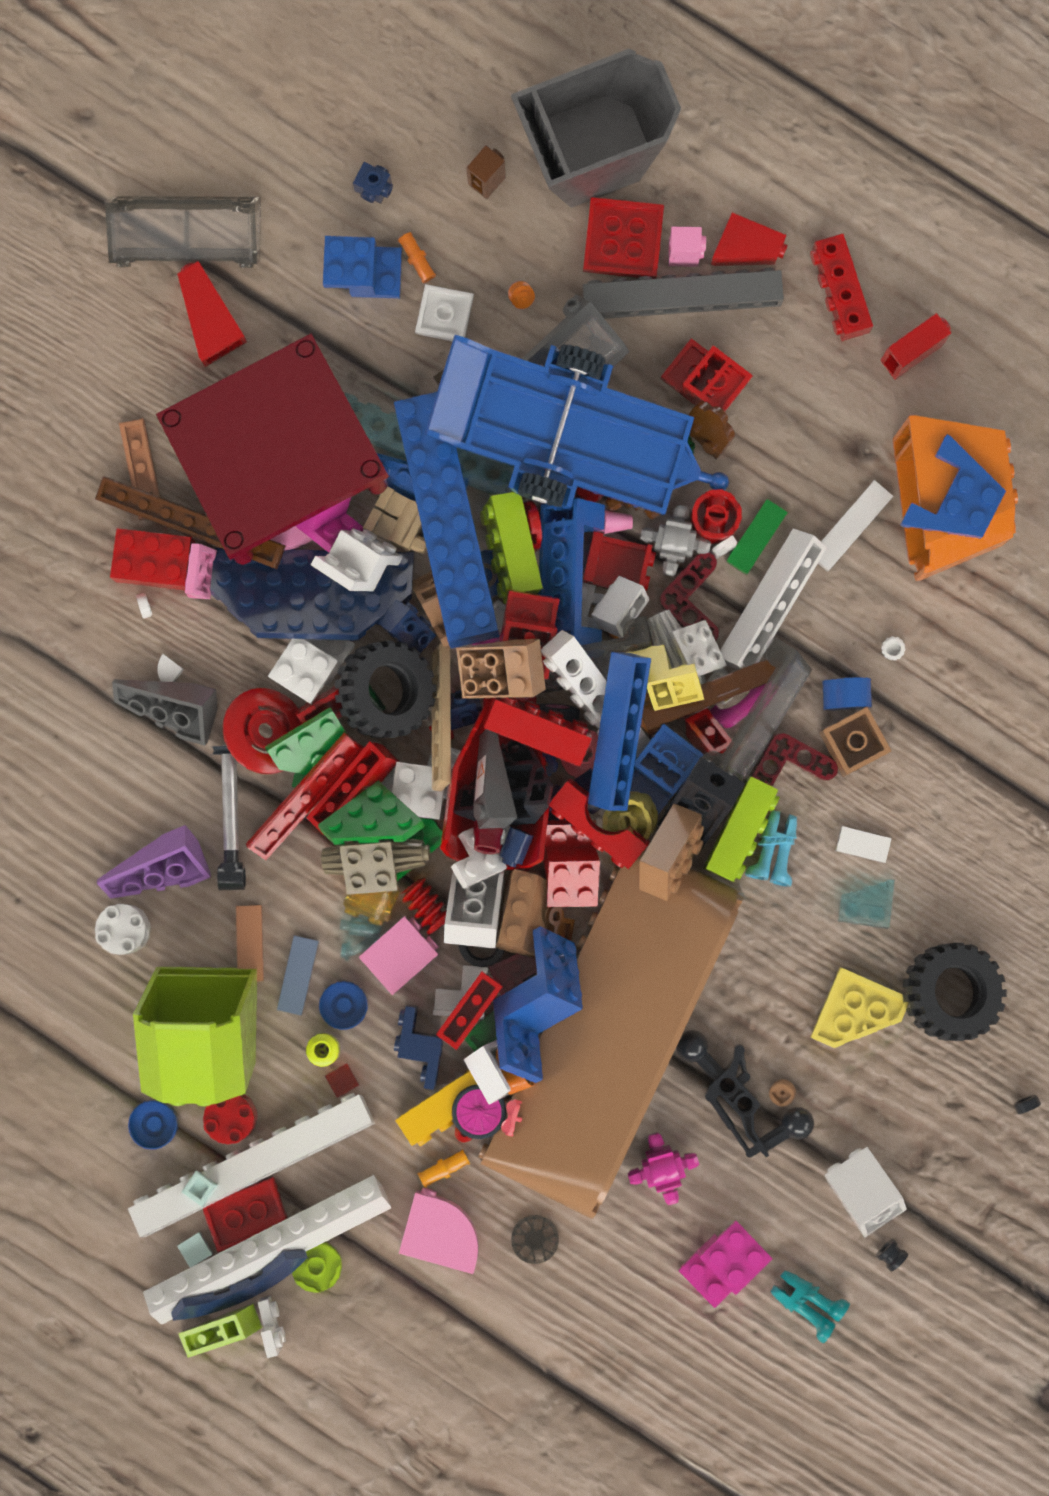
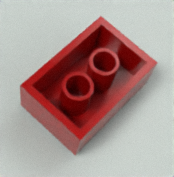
M117 528L110 578L117 583L185 591L191 544H196L192 537Z

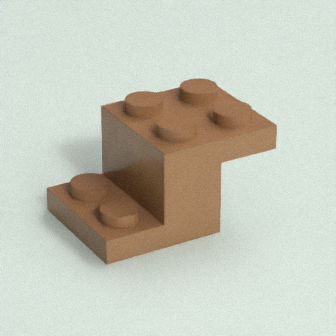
M430 571L413 580L412 590L442 645L446 647L449 643L433 574Z

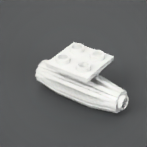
M670 610L654 615L647 620L653 646L665 645L672 669L680 665L695 664L700 684L707 683L704 674L727 666L706 620L681 628Z

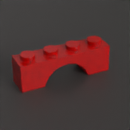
M570 778L551 800L549 805L552 808L551 812L561 820L565 818L572 824L571 828L580 836L585 834L590 838L592 846L600 852L605 850L610 854L612 862L618 867L623 868L625 866L629 870L649 845L650 841L631 826L620 831H608L599 827L589 814V792Z

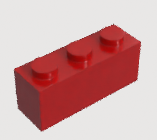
M481 971L436 1035L457 1050L503 985L484 971Z

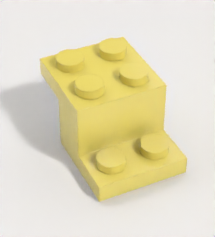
M664 644L650 646L634 652H625L651 658L647 690L654 711L704 700L695 664L680 665L672 669Z

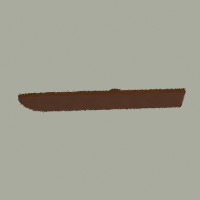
M775 659L761 661L701 684L704 700L654 711L652 704L643 708L642 714L646 728L651 730L765 685L781 673L784 663Z

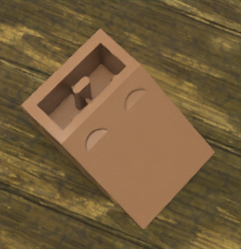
M540 639L510 640L456 648L463 698L534 697L546 690Z

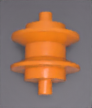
M517 281L510 286L508 298L516 308L525 309L534 302L535 293L527 282Z

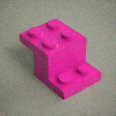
M351 497L296 526L327 552H330L341 530L351 531L356 529L362 532L364 530L361 524L346 514Z
M735 1220L718 1237L716 1234L711 1236L678 1270L715 1309L731 1292L737 1295L773 1258Z

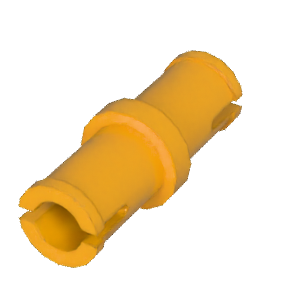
M462 1149L445 1160H442V1158L437 1160V1164L417 1174L424 1188L444 1177L446 1179L451 1177V1173L469 1165L470 1162Z

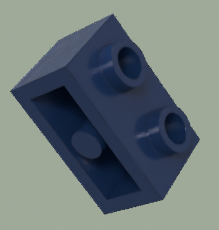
M396 599L378 623L397 642L406 643L408 648L414 647L421 654L436 637L430 629L432 624L422 615L418 617L419 611L409 602L404 605Z

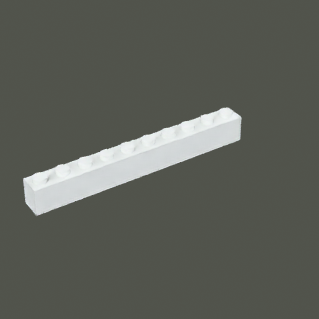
M351 1093L341 1098L342 1103L335 1107H332L331 1104L324 1106L318 1110V1115L309 1118V1116L302 1117L295 1121L296 1126L288 1130L286 1127L280 1128L272 1132L273 1137L266 1141H263V1138L250 1143V1148L243 1152L236 1150L227 1154V1160L219 1164L217 1161L203 1166L204 1171L201 1173L218 1184V1187L204 1207L182 1193L194 1172L181 1177V1183L173 1187L171 1184L160 1187L156 1190L158 1194L150 1198L148 1195L134 1200V1206L128 1208V1211L139 1236L147 1237L374 1125V1119L363 1096H355L354 1093Z
M373 1175L143 1291L150 1315L162 1325L173 1319L171 1312L182 1298L200 1296L212 1292L214 1295L225 1293L230 1290L229 1286L248 1277L253 1279L262 1274V1269L276 1259L283 1251L305 1250L306 1252L391 1209L383 1186Z

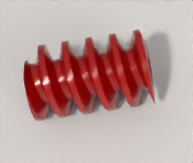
M424 877L413 883L401 894L406 893L402 899L404 903L412 901L408 908L410 911L418 909L414 917L416 919L424 917L420 925L422 927L430 925L426 933L431 935L445 924L447 910L441 912L444 902L435 904V900L438 897L437 893L429 896L428 893L432 889L431 885L427 887L422 886L426 881Z

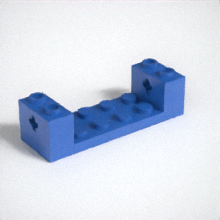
M578 498L573 499L571 507L541 504L542 542L539 548V573L543 589L538 595L559 598L555 626L557 627L556 635L563 630L575 637L588 656L601 655L602 630L581 626L583 541L585 532L604 530L605 505Z

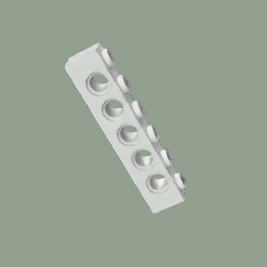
M561 630L541 649V653L545 657L543 663L550 671L556 672L559 676L557 678L558 683L565 690L571 692L570 699L577 707L583 708L585 711L583 716L591 725H595L598 728L596 732L598 735L607 681L575 637ZM641 727L636 758L650 742V739Z

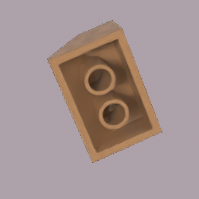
M517 869L508 874L500 908L496 949L535 958L532 930L539 926L548 929L549 925L546 921V913L550 908L546 905V879Z

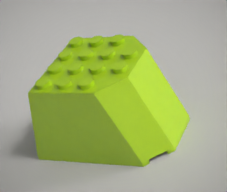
M156 967L133 1013L141 1092L161 1103H170L173 1106L185 1104L210 1106L211 1104H217L246 1094L256 1064L257 969Z

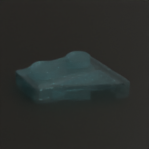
M890 879L884 883L842 895L840 897L838 922L888 929L890 927L895 880Z

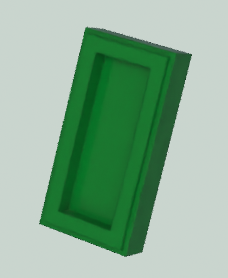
M494 1010L475 1025L464 1039L474 1052L497 1040Z

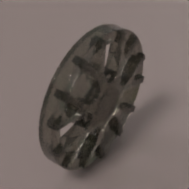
M526 1216L518 1221L512 1231V1248L515 1254L527 1263L540 1264L546 1262L555 1254L559 1245L557 1228L551 1220L544 1216ZM535 1219L543 1221L541 1229L534 1228ZM524 1222H527L531 1227V1230L527 1233L520 1227ZM551 1227L554 1234L545 1237L543 1231ZM515 1235L525 1236V1242L515 1243ZM545 1241L554 1243L552 1251L543 1247ZM526 1245L531 1249L527 1257L520 1253ZM541 1249L543 1258L535 1259L534 1250Z

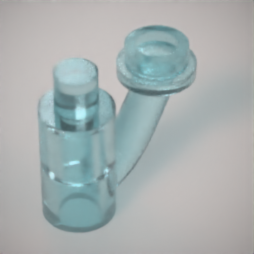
M352 917L351 921L341 919V930H347L349 935L362 936L365 939L354 946H351V942L342 943L340 958H345L346 961H349L350 956L361 953L371 947L380 939L382 921Z

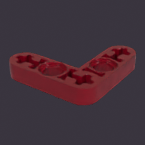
M699 554L663 591L660 596V605L665 611L670 610L683 628L700 622V619L706 620L709 628L713 630L712 635L716 641L719 637L717 626L688 600L714 572L717 565L713 554ZM700 559L704 561L709 559L711 561L709 564L711 569L704 568L699 575L703 576L702 579L699 578L696 572L690 570L694 567L696 571L700 567ZM686 575L692 576L695 579V586L690 589L684 588L681 584V579ZM673 594L676 595L675 602L679 606H681L682 602L686 604V606L681 608L678 615L674 613L677 610L674 604L666 605V595L670 597ZM687 610H691L696 614V621L691 624L685 623L682 619V614Z
M782 733L774 736L751 777L760 780L761 777L756 776L759 772L763 777L771 779L770 783L766 780L764 783L773 786L786 761L820 780L829 781L837 775L838 765L828 756L790 735ZM784 738L787 740L786 745L789 747L788 750L783 749L780 752L779 756L783 757L781 762L776 756L769 755V752L771 750L775 753L778 749L776 740L781 741ZM806 750L810 753L811 760L808 764H801L797 760L799 751ZM816 756L821 758L818 761L819 764H831L832 774L828 773L823 776V770L817 766L814 767V771L810 769L815 763ZM766 760H773L777 764L775 773L768 774L763 770V763Z

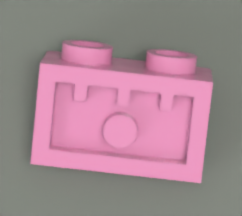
M191 544L188 573L185 580V593L189 598L210 599L213 561L217 550L202 544Z

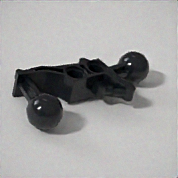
M689 1030L682 1034L676 1046L679 1057L687 1062H697L712 1080L705 1092V1098L711 1103L728 1130H731L748 1158L753 1157L759 1152L768 1157L770 1156L768 1153L770 1149L788 1138L801 1140L812 1133L814 1129L812 1114L802 1107H794L784 1114L780 1126L759 1138L754 1130V1113L760 1106V1102L744 1085L750 1080V1074L746 1068L747 1063L743 1045H735L733 1058L723 1069L707 1052L708 1042L702 1033ZM739 1064V1066H741L742 1073L737 1077L736 1074ZM731 1078L734 1081V1086L730 1090H723L720 1087L722 1079ZM719 1095L741 1117L746 1136L754 1144L752 1147L749 1148L734 1127V1123L717 1100ZM741 1097L751 1099V1105L747 1109L738 1107L737 1102Z

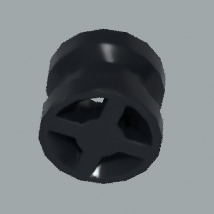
M891 1239L879 1249L876 1257L880 1261H884L887 1269L892 1272L907 1259L909 1254L905 1250H901L898 1247V1243Z

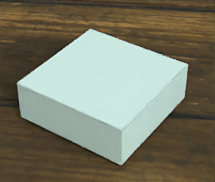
M196 1170L182 1190V1193L204 1207L218 1187V1184Z
M198 1232L177 1246L190 1268L213 1254L201 1232Z

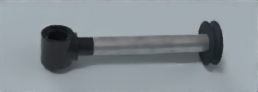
M226 744L213 746L214 752L210 755L222 756L224 863H220L218 866L219 891L245 890V865H243V862H239L237 761L231 755Z

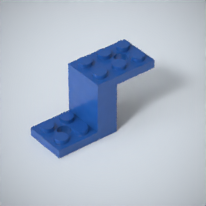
M541 926L532 930L537 975L493 1000L499 1068L534 1083L543 1080L538 1034L583 1009L575 943Z

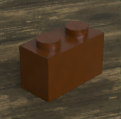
M487 145L466 167L468 185L486 200L506 178L504 156L497 149L493 148L491 150Z

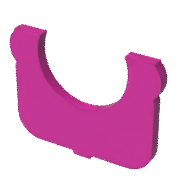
M770 681L765 685L750 690L743 700L732 707L720 709L715 705L709 711L722 727L730 728L746 715L753 712L758 705L772 695L775 691V686Z

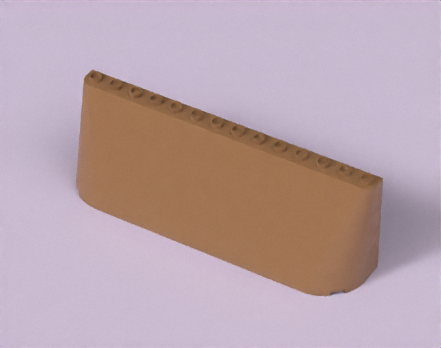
M646 849L629 870L625 866L623 868L614 867L609 878L613 883L609 891L604 889L598 903L602 904L598 914L593 912L587 926L591 927L588 936L582 935L576 949L580 950V953L577 957L583 1009L538 1034L543 1080L535 1083L530 1088L514 1093L511 1098L506 1096L504 1100L505 1106L514 1099L522 1101L517 1115L522 1117V1121H516L513 1132L514 1136L505 1135L502 1129H500L493 1135L489 1145L484 1143L478 1155L482 1159L480 1164L590 1219L595 1217L600 1204L602 1205L731 931L739 912V906L744 898L743 892L690 868L687 874L683 873L680 878L681 884L678 891L672 893L668 901L639 890L640 859ZM506 1109V1118H505V1120L508 1118L507 1109Z

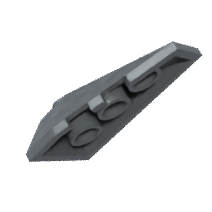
M120 679L112 681L115 703L139 716L145 714L156 721L155 725L161 728L166 726L176 732L175 736L182 740L204 746L208 743L218 709L216 689L195 683Z

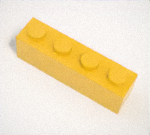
M470 1070L396 1118L395 1121L411 1146L416 1143L422 1146L432 1139L431 1133L437 1129L443 1132L454 1124L452 1122V1106L455 1098L463 1089L472 1085H478Z

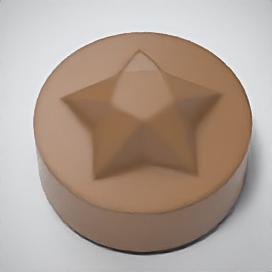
M780 1079L771 1086L769 1096L774 1104L782 1107L788 1106L796 1096V1089L790 1081Z

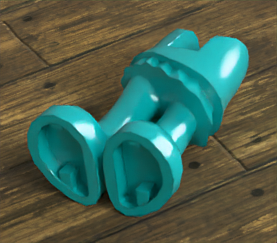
M784 1270L780 1277L790 1286L796 1288L790 1296L785 1290L773 1285L770 1292L785 1309H789L790 1312L796 1311L809 1320L816 1327L817 1339L821 1343H825L831 1336L836 1324L815 1311L805 1302L807 1300L811 1301L836 1322L843 1318L850 1306V1302L845 1299L832 1301L818 1293L820 1287L812 1286L813 1283Z

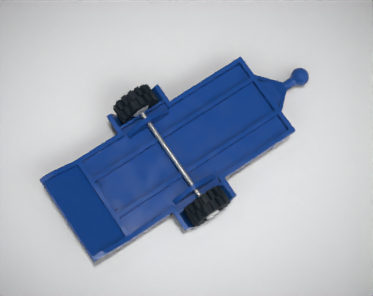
M454 335L425 435L460 449L514 466L508 486L513 492L539 503L556 507H571L576 489L579 487L594 492V494H601L634 505V507H640L664 515L666 514L672 491L696 480L709 484L712 490L722 489L725 491L729 486V479L726 474L717 472L712 475L701 471L687 442L694 417L607 388L613 366L604 364L606 359L601 354L572 345H562L559 351L556 346L551 345L545 367L493 350L468 338Z

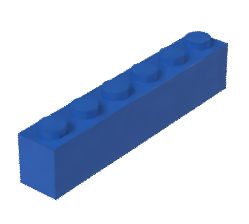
M611 652L588 804L608 811H627L651 658L633 653Z

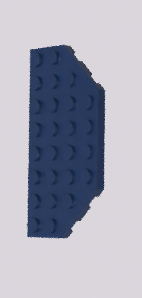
M215 548L217 554L213 561L210 586L211 595L216 600H220L235 618L250 628V632L257 638L360 640L366 635L367 630L375 624L379 625L378 621L387 613V609L396 599L404 605L412 599L414 552H396L403 556L399 565L386 566L374 591H350L311 565L315 556H326L329 554L326 550H286L283 552L278 569L254 560H251L248 564H238L234 558L231 560L228 558L223 548Z

